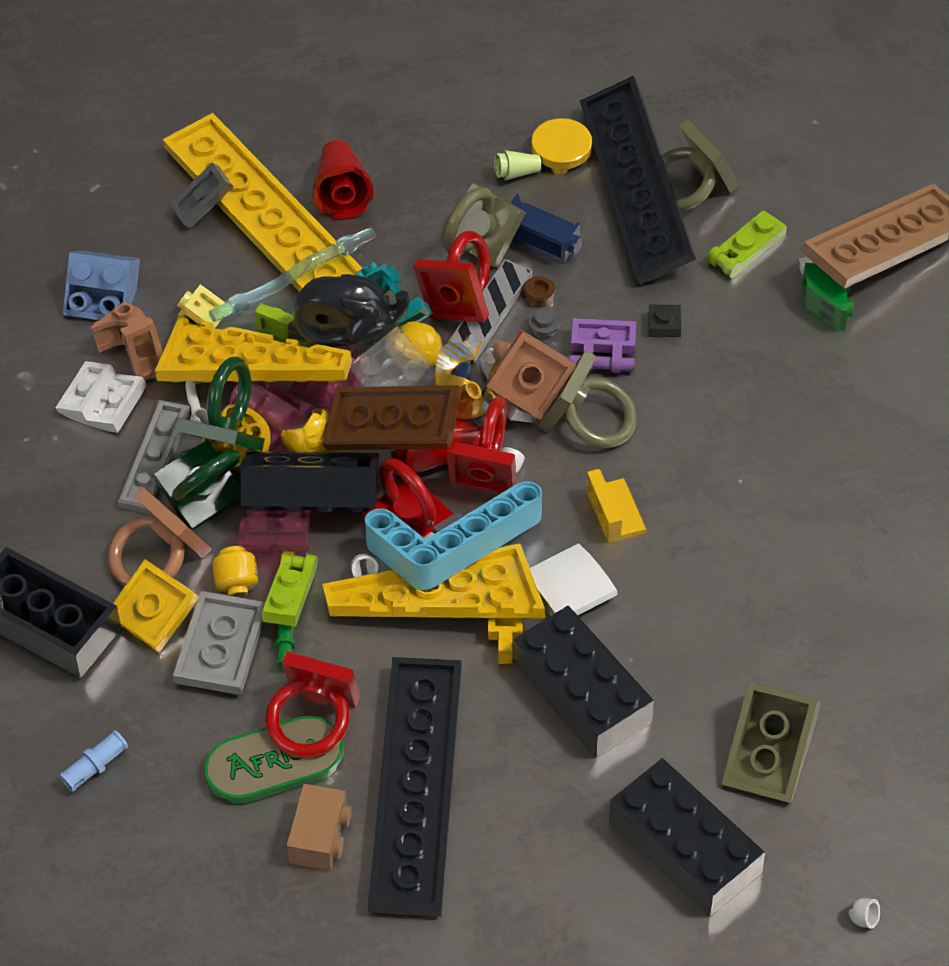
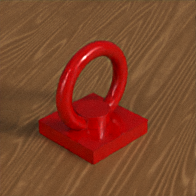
M465 231L458 235L450 247L447 261L418 259L414 264L413 268L423 299L433 313L429 315V318L485 322L489 312L482 291L489 281L490 255L487 244L479 233ZM469 243L474 246L477 253V273L474 263L459 262L463 249Z
M497 396L491 400L482 424L478 446L455 441L451 442V447L446 452L450 484L501 494L517 484L515 454L500 451L507 419V403L503 397Z
M388 458L381 463L379 475L386 494L377 500L376 508H370V511L375 509L389 510L422 537L432 532L434 526L454 515L427 489L420 477L407 464L396 458ZM393 472L404 480L399 485L395 483ZM368 511V512H361V513H362V519H363L364 521H365L366 515H367L370 511Z
M286 651L282 666L288 683L273 695L267 706L265 715L266 730L271 741L286 754L299 758L317 757L336 747L347 731L349 707L356 708L360 698L353 669ZM300 693L306 699L319 704L332 703L335 710V723L329 734L323 739L309 744L297 743L286 737L281 730L279 723L280 711L283 705L296 694Z

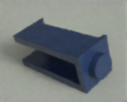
M518 193L510 203L525 211L526 214L512 239L513 242L563 264L567 262L572 254L578 253L583 240L580 237L579 222L574 225L572 222L530 204L523 203Z

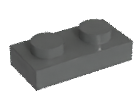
M212 162L170 205L182 223L192 228L234 186L222 169Z

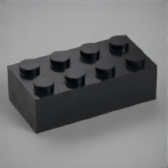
M247 451L240 466L241 506H249V509L253 511H265L269 509V506H283L285 511H301L303 507H316L317 511L332 512L336 510V507H350L352 512H368L370 508H376L379 495V453Z
M5 547L0 553V634L81 678L122 629L117 605Z
M569 605L513 639L512 662L596 758L652 723L654 700Z
M661 758L610 799L609 822L710 917L762 874L765 851L664 758Z

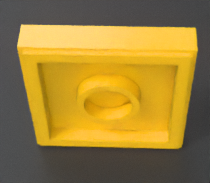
M144 559L113 604L117 605L121 627L160 653L200 597Z

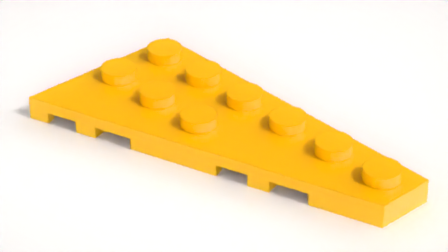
M179 316L155 369L157 381H170L173 383L202 381L209 383L212 382L217 369L226 359L240 357L248 364L252 381L337 382L346 381L352 364L351 351L319 344L308 348L299 346V341L288 338L284 343L274 341L273 335L236 327H228L221 330L214 328L211 322L202 321L200 325L190 323L189 318ZM236 370L229 375L227 381L238 383Z
M521 543L497 548L429 590L416 589L393 570L322 584L330 616L546 619L545 608Z

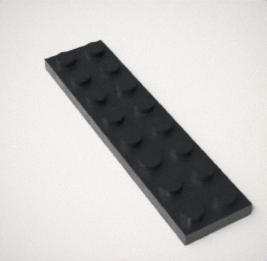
M631 76L580 100L630 263L638 283L642 285L697 260L635 77Z
M392 657L368 899V912L442 916L462 660Z

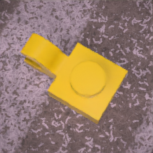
M488 618V640H499L498 664H512V640L523 633V618Z

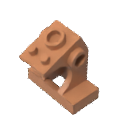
M124 301L102 319L94 322L91 329L99 352L114 346L125 345L134 376L143 377L145 381L156 377L155 369L163 351L155 323L151 317L146 318L139 307Z

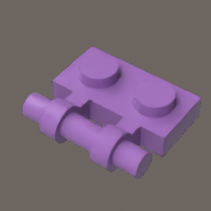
M573 318L571 351H582L584 353L587 350L592 354L593 352L612 353V357L597 356L589 372H592V369L611 370V373H621V370L634 371L635 358H622V354H635L636 321ZM570 355V360L576 363L581 355Z

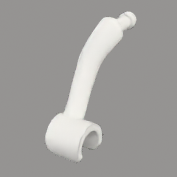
M185 381L187 398L192 413L190 421L208 424L207 410L200 408L196 384L203 382Z

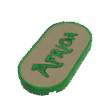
M301 716L280 723L281 730L286 737L302 744L314 743L323 739L334 726L330 721L317 716ZM266 727L238 735L220 742L210 751L204 768L206 782L210 791L218 798L221 796L234 804L251 803L302 787L303 784H312L328 778L336 771L337 765L342 761L344 755L343 738L336 747L323 755L312 758H299L281 751L271 741Z

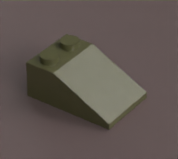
M748 682L721 785L791 803L815 730L821 707L819 700Z

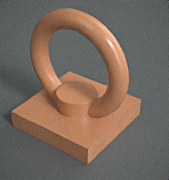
M520 330L512 343L497 341L494 344V353L501 360L485 385L541 420L577 365L528 333Z
M143 487L135 498L154 515L136 517L118 530L109 547L108 565L114 579L122 587H125L132 576L125 571L122 565L123 547L133 534L147 528L153 529L171 546L170 558L162 571L172 578L177 574L183 562L184 542L202 558L212 548Z

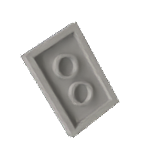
M200 591V598L197 600L173 673L174 683L242 695L264 623L262 621V610L265 602Z

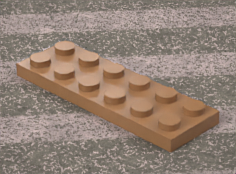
M933 183L804 241L801 252L845 289L949 240V196Z

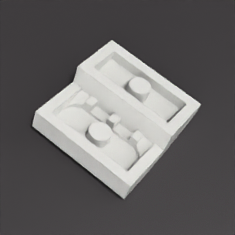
M85 361L55 408L58 413L77 422L97 429L118 433L146 389L147 384L143 377L117 374L110 364Z
M579 543L530 568L545 611L550 616L568 605L579 615L618 595L617 589L604 570Z

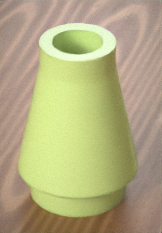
M503 150L502 153L495 155L494 167L496 176L509 180L531 173H539L541 170L540 156L538 154L532 155Z

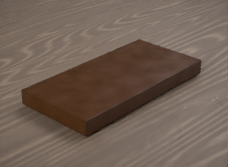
M459 385L336 387L323 446L326 450L450 449L462 390Z

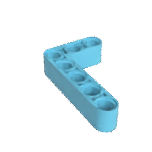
M534 482L518 483L427 539L420 536L389 510L375 509L370 511L365 517L366 545L369 551L411 586L420 590H429L539 523L542 518V490Z

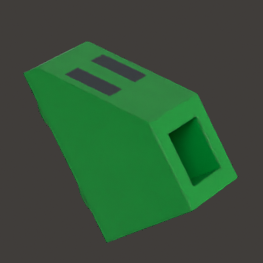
M805 263L802 280L805 308L837 330L846 331L848 318H853V300L847 299V294L850 293V286L844 289L815 263Z

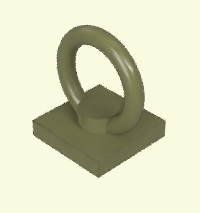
M686 119L679 125V128L690 147L675 148L662 155L666 167L677 160L689 159L704 177L701 186L696 192L686 198L677 200L681 211L694 208L703 202L711 193L716 179L730 193L740 186L723 154L689 119Z
M472 182L467 194L455 206L446 223L443 235L445 250L449 253L453 241L462 232L475 231L484 238L487 244L490 265L498 267L526 212L494 194L488 188ZM471 243L467 244L461 253L462 255L469 252L477 257L476 250Z
M585 350L576 362L575 370L537 427L549 433L564 414L570 429L584 442L601 448L619 446L626 442L635 430L637 414L634 403L627 392L613 381L600 377L586 378L597 356ZM589 390L604 391L614 397L620 404L624 414V422L619 431L610 435L597 434L589 430L581 422L577 410L585 400Z

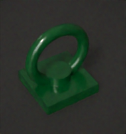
M230 357L217 369L212 379L207 399L208 424L178 418L175 431L257 451L263 450L264 438L237 431L246 414L251 397V373L245 360L240 357ZM236 370L238 375V394L233 411L228 418L221 416V397L229 375Z
M207 439L154 473L152 478L183 523L192 530L241 498V486L230 472L240 461L241 454L238 450L231 449L218 455Z

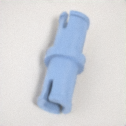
M113 730L110 735L95 747L85 749L82 752L83 756L64 772H61L59 777L63 784L71 792H74L76 788L95 773L101 774L105 770V765L122 751L126 750L128 745L124 738L116 730Z

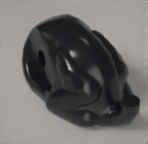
M342 274L340 277L322 276L314 278L301 289L296 297L293 320L288 323L287 330L291 336L312 346L319 344L338 347L350 344H363L385 336L389 329L407 313L410 303L409 294L404 290L397 292L395 295L396 304H390L382 294V289L376 280L351 274Z

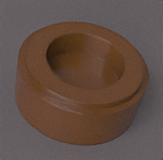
M532 277L524 284V299L531 306L545 307L551 304L555 298V285L546 277Z

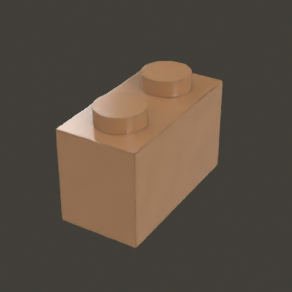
M303 784L287 842L289 864L331 871L334 858L340 859L344 845V837L340 836L342 827H348L351 820L352 806L347 805L346 791Z

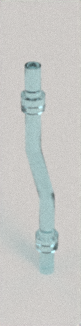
M369 227L352 236L347 234L337 239L335 244L306 257L276 279L245 294L240 292L229 297L228 302L209 310L210 318L213 322H216L233 313L240 314L248 310L249 305L279 292L314 267L337 256H347L355 252L358 246L376 238L374 229Z

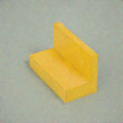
M600 469L587 472L586 492L607 542L610 543L646 533V527L625 479L605 482Z

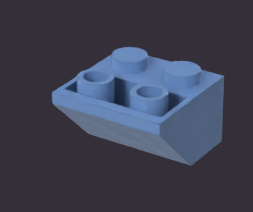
M83 250L69 252L63 315L100 320L124 301L132 304L137 290L140 258Z

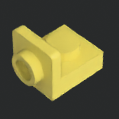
M200 284L193 294L187 291L177 304L181 311L175 319L178 320L179 316L185 317L186 315L199 325L202 321L213 323L214 328H216L231 306Z

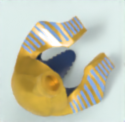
M472 333L462 343L444 344L439 353L434 371L432 386L459 385L462 390L456 420H467L486 414L491 400L494 397L500 396L487 387L481 392V388L476 382L469 381L471 367L465 361H473L483 344ZM500 359L495 360L488 374V377H490V375L500 362ZM461 362H464L451 374V371L454 369L456 365H458Z

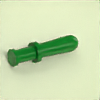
M278 624V639L275 641V649L278 651L276 668L280 671H284L282 661L286 651L292 652L295 649V640L292 639L293 626Z

